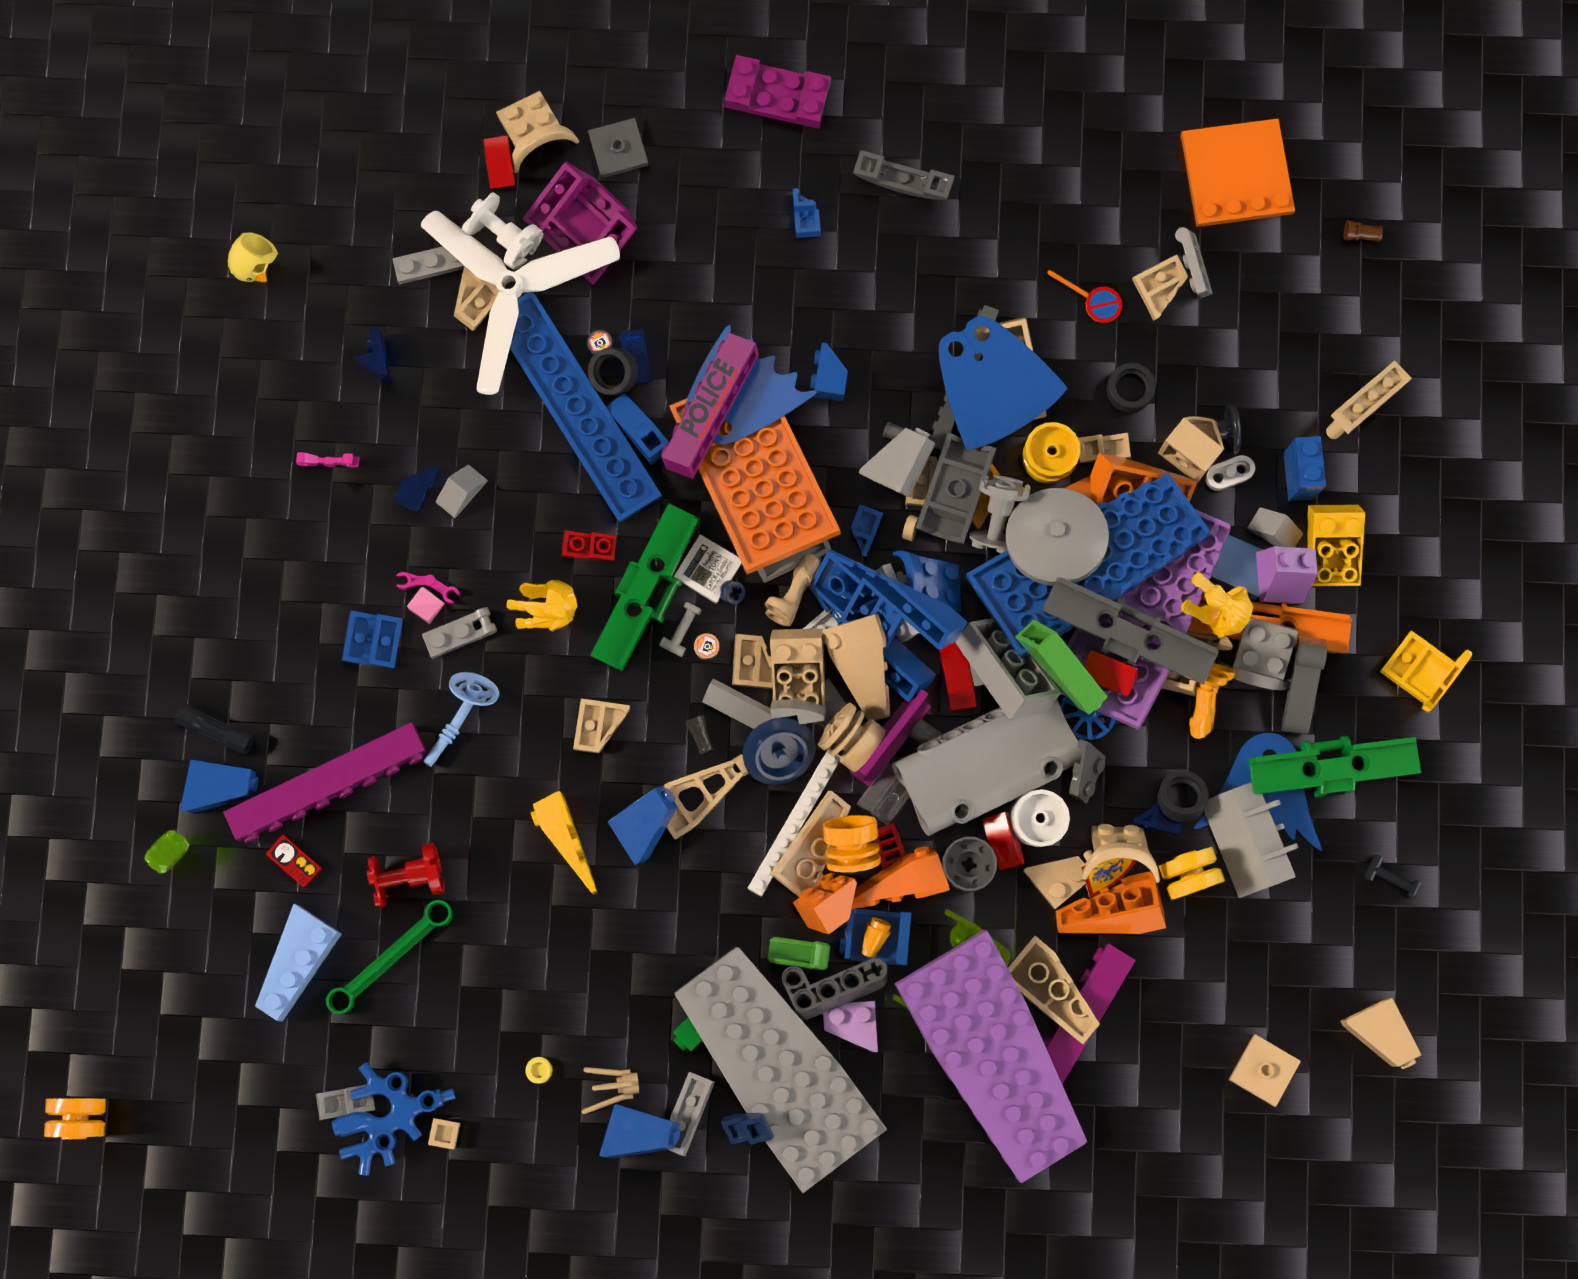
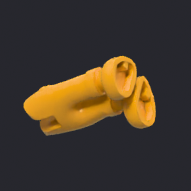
M1213 664L1204 685L1199 683L1196 686V706L1194 715L1189 721L1190 733L1194 738H1204L1212 731L1215 718L1216 694L1218 693L1219 686L1226 685L1227 681L1234 678V669L1220 664Z

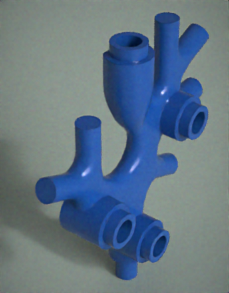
M367 1062L358 1069L367 1079V1084L364 1087L350 1091L352 1100L355 1101L381 1094L389 1099L391 1110L384 1117H377L366 1112H352L336 1117V1120L332 1121L335 1136L345 1137L362 1131L369 1134V1139L366 1142L339 1149L341 1159L359 1156V1175H369L371 1160L375 1153L382 1154L385 1166L395 1164L392 1150L396 1146L397 1139L394 1131L402 1129L409 1134L413 1141L418 1139L422 1134L415 1126L414 1118L421 1112L434 1111L438 1107L444 1106V1102L456 1099L453 1089L442 1092L440 1089L434 1091L427 1090L417 1097H412L406 1093L409 1080L404 1073L394 1072L383 1078L378 1076ZM396 1078H400L402 1081L399 1088L394 1085ZM428 1096L434 1099V1103L431 1106L426 1103ZM384 1136L389 1138L388 1146L382 1144Z

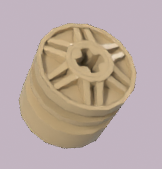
M849 703L829 721L819 740L818 746L823 750L829 748L828 753L831 756L843 750L840 763L851 771L856 772L877 749L886 730L873 719L861 725L864 713L861 710L855 713L856 707Z

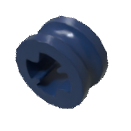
M727 580L720 587V597L725 602L739 604L745 597V588L739 582ZM732 588H735L736 591L732 593L733 597L729 596V593L733 590Z

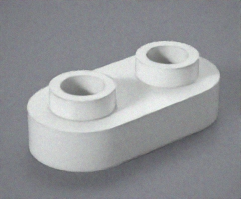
M1240 455L1213 465L1205 475L1206 484L1212 490L1221 491L1245 482L1254 474V462L1249 457ZM1238 466L1243 467L1244 470H1245V473H1243V474L1238 473V472H1237V467H1238ZM1214 475H1219L1222 481L1216 482L1213 478Z

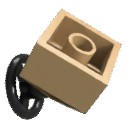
M1228 404L1225 409L1224 420L1214 421L1204 417H1184L1165 440L1158 454L1198 483L1224 450L1222 440H1226L1228 449L1232 454L1239 452L1241 447V425L1237 408L1233 404Z

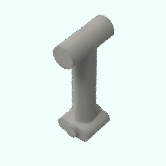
M686 602L684 608L687 610L672 639L669 640L663 637L659 645L680 657H683L686 648L681 646L680 643L695 615H700L702 612L701 608L689 602Z

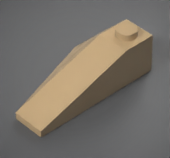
M1034 936L1008 967V970L1024 998L1081 1044H1084L1100 1024L1056 953Z

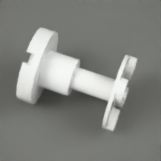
M492 192L484 201L478 199L471 208L473 214L464 223L462 230L469 235H474L484 226L498 236L497 242L507 249L504 263L515 270L527 261L524 257L528 253L532 255L536 251L542 240L543 233L534 224L521 230L512 222L506 224L494 215L499 205L500 197Z

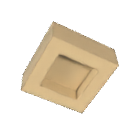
M433 1118L428 1145L455 1149L460 1123Z

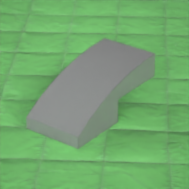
M791 699L774 700L770 707L772 719L797 715L799 725L825 721L826 709L824 706L816 703Z
M366 1085L316 1094L319 1119L335 1118L352 1112L375 1110L373 1095L355 1101L352 1100L350 1091Z

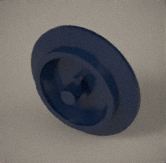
M786 717L770 719L758 725L747 737L742 753L743 762L749 774L762 783L772 785L788 783L800 777L811 765L816 749L815 740L809 728L804 724L799 725L798 720Z

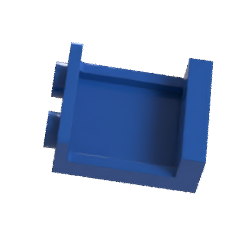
M851 909L849 920L842 924V928H847L846 939L841 938L839 954H844V960L866 962L874 959L862 954L861 950L867 922H870L872 917H876L891 924V933L875 958L881 959L885 964L906 966L911 913Z

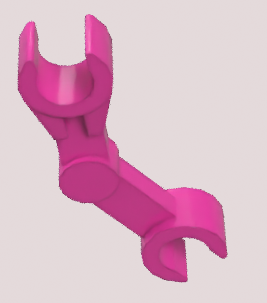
M299 452L297 453L296 463L299 466H317L321 464L327 467H335V465L358 467L359 456L353 457V454H343V457L320 458L316 455Z
M406 572L397 574L398 578H408V582L405 585H396L401 590H408L417 586L432 587L443 595L444 600L448 604L452 605L455 603L447 598L448 593L455 592L460 596L459 591L455 587L445 586L436 580L433 575L416 576Z

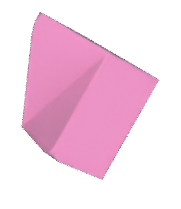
M421 587L407 607L430 624L445 603L424 587Z

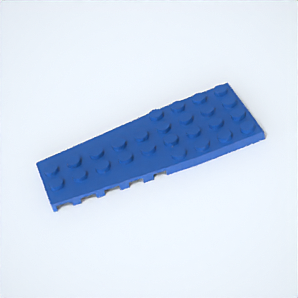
M1165 473L1162 478L1151 483L1148 481L1141 484L1140 488L1130 493L1126 491L1120 494L1117 499L1107 504L1103 502L1097 505L1108 525L1109 541L1107 552L1100 566L1090 576L1075 584L1115 601L1209 536L1208 527L1169 473ZM1008 551L1001 553L966 574V578L1020 659L1028 655L1029 652L1015 636L1032 620H1036L1054 630L1059 636L1075 628L1042 611L1053 586L1035 582L1022 574L1013 564Z

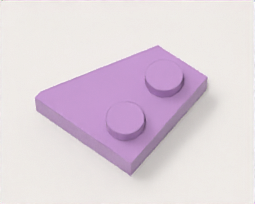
M875 1001L850 1002L823 1013L824 1031L872 1052H878Z

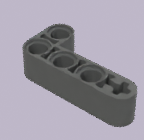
M1298 637L1284 709L1282 731L1304 735L1309 733L1321 669H1324L1327 656V645L1324 639Z
M877 958L870 959L811 985L805 973L799 967H788L782 973L783 991L792 1010L801 1020L811 1019L879 990L887 983V965L884 961ZM793 978L800 980V983L794 986L787 982ZM848 981H856L858 986L850 988L846 986V983ZM832 991L835 995L831 998H825L822 996V993ZM801 1001H808L811 1003V1005L807 1008H801L798 1006V1004Z

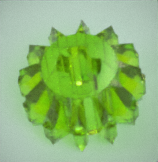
M175 830L167 831L147 851L144 860L159 874L166 873L187 852L189 843L185 840L184 836Z

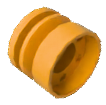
M849 815L833 818L823 823L824 842L833 845L825 851V855L828 857L826 861L828 870L843 873L872 869L881 863V858L878 854L880 850L879 845L871 842L878 837L877 819L875 817Z

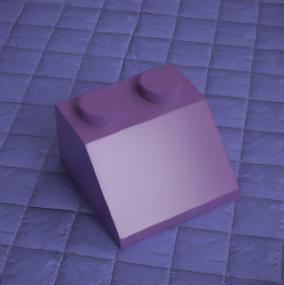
M1274 546L1256 552L1260 602L1303 604L1318 574L1316 549Z

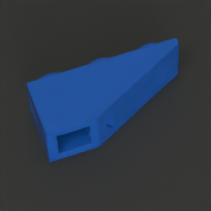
M625 393L606 406L615 422L650 465L662 457V450L666 444H669L668 440Z

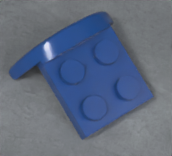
M907 551L893 552L894 557H900L904 562L907 586L949 605L957 613L961 612L959 565L915 555Z

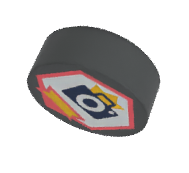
M597 330L588 337L587 344L592 354L604 348L613 347L612 338L606 331Z

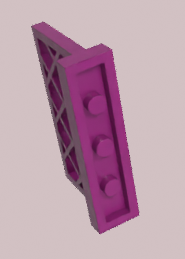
M921 690L911 702L904 700L883 727L886 732L877 749L858 771L853 772L850 770L849 773L866 786L870 787L908 738L919 720L931 708L925 702L928 693Z

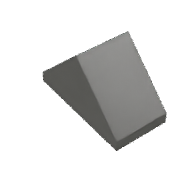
M466 465L448 477L436 503L452 517L456 518L488 480L470 465Z
M1261 507L1247 527V530L1273 546L1295 548L1303 535L1301 530L1287 515Z

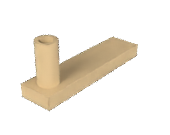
M1393 361L1331 415L1334 421L1327 427V435L1331 439H1337L1344 432L1349 434L1412 378L1396 361Z

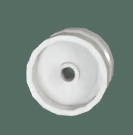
M1042 789L1025 793L1016 798L1009 811L1014 836L1026 845L1034 847L1052 845L1062 839L1068 830L1070 821L1068 807L1061 797L1051 791ZM1037 814H1042L1040 818L1042 823L1036 821Z

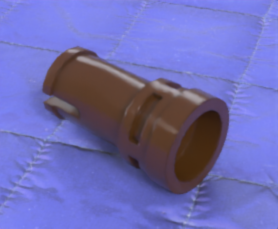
M1347 220L1344 228V240L1350 241L1354 239L1358 241L1363 239L1380 242L1383 229L1382 226L1362 225L1360 222L1356 223Z

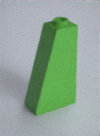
M1032 620L1015 636L1079 709L1087 714H1091L1100 708L1102 702L1108 696L1057 632L1036 620Z

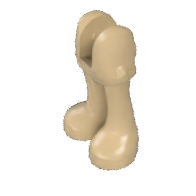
M808 553L803 555L794 569L793 581L787 594L783 598L769 597L766 601L765 606L768 609L765 613L776 623L783 626H791L802 595L806 588L810 586L819 569V560L816 556Z

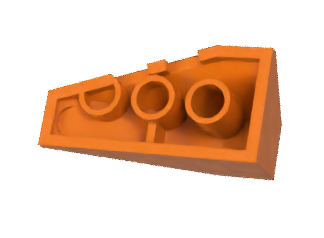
M1099 452L1090 475L1091 500L1096 505L1103 502L1107 504L1117 499L1120 494L1126 491L1130 493L1140 488L1141 484L1148 481L1151 483L1162 478L1165 473H1169L1190 502L1197 481L1123 457Z
M923 846L916 848L913 853L905 855L857 886L851 909L874 906L880 902V899L898 902L901 901L904 895L915 894L916 898H922L950 890L938 854L933 847Z
M1152 871L1127 876L1121 879V884L1111 889L1106 887L1100 890V894L1090 899L1082 898L1056 910L1058 932L1142 934L1165 929L1164 910L1158 885Z

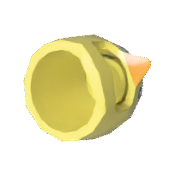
M242 233L236 239L229 252L228 267L231 274L238 280L245 282H267L266 269L268 264L274 261L278 252L274 245L263 236L254 233Z

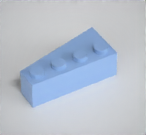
M293 904L255 1006L276 1021H283L342 933L303 907Z

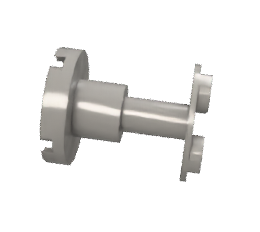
M989 475L981 477L979 490L990 496L988 511L992 515L989 530L972 531L969 536L973 547L985 549L986 547L997 548V552L1003 553L1007 551L1006 534H1003L1006 518L1013 512L1015 501L1029 499L1031 488L1028 484L1025 485V488L1022 487L1023 481L994 475L993 480H988Z

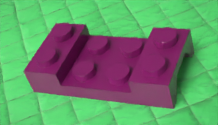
M736 55L725 96V107L820 129L823 109L831 85V76L809 71L805 75L762 65L760 60Z

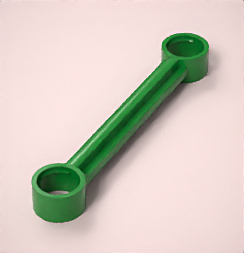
M435 900L429 903L425 910V916L348 985L344 988H335L329 992L326 998L328 1009L335 1014L350 1012L354 1007L355 998L436 926L443 927L450 923L453 917L451 906L442 900ZM436 904H442L448 909L447 919L440 923L432 921L430 916L431 909ZM339 991L348 994L350 999L348 1007L340 1011L335 1010L332 1005V998Z

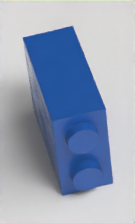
M1321 436L1295 438L1283 453L1288 501L1314 500L1326 487Z

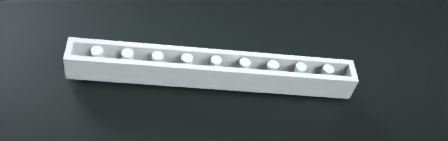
M829 749L826 751L748 886V890L760 897L763 896L773 879L770 873L800 832L840 762L841 756L838 754L831 756L828 753Z

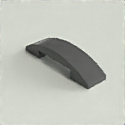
M860 150L853 171L854 175L884 188L936 200L948 199L955 178L953 175L931 170L929 173L885 161L884 156Z

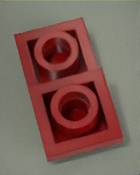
M508 135L484 139L490 188L516 185Z
M565 530L561 557L614 561L617 536Z
M1003 812L982 819L989 845L993 848L999 870L1024 864L1020 840L1014 837L1010 813Z

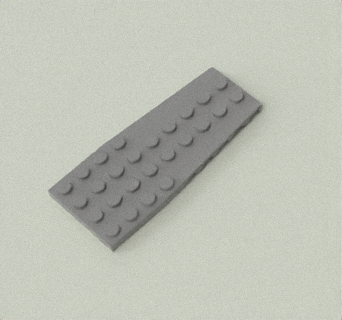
M739 947L732 949L675 992L676 998L746 1113L764 1114L774 1134L773 1139L765 1142L802 1193L887 1130L841 1065Z

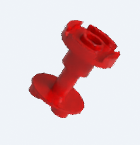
M434 843L423 845V858L405 862V868L382 873L376 856L368 858L369 870H367V876L370 886H375L376 892L373 895L377 908L386 906L385 888L409 883L410 887L429 883L433 895L445 892L444 878H441L442 867Z

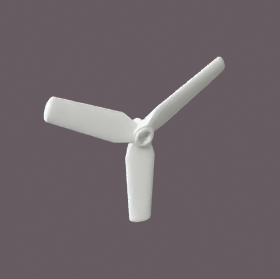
M439 211L429 213L421 222V227L475 276L497 286L499 290L498 296L490 310L476 388L479 393L493 395L499 391L519 314L518 297L525 292L544 291L620 259V250L617 242L613 237H607L532 260L513 272L507 270L500 257L463 231ZM516 282L513 288L505 289L507 283Z

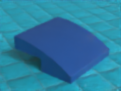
M350 611L341 661L394 669L403 618Z

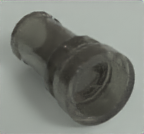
M704 715L685 722L690 734H693L700 755L715 749L707 731L708 726Z

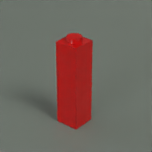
M953 642L939 651L950 714L972 711L977 707L969 661L957 644Z

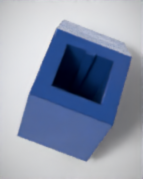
M822 343L821 350H816L814 365H818L817 374H812L810 389L817 391L814 397L844 401L848 371L829 345Z

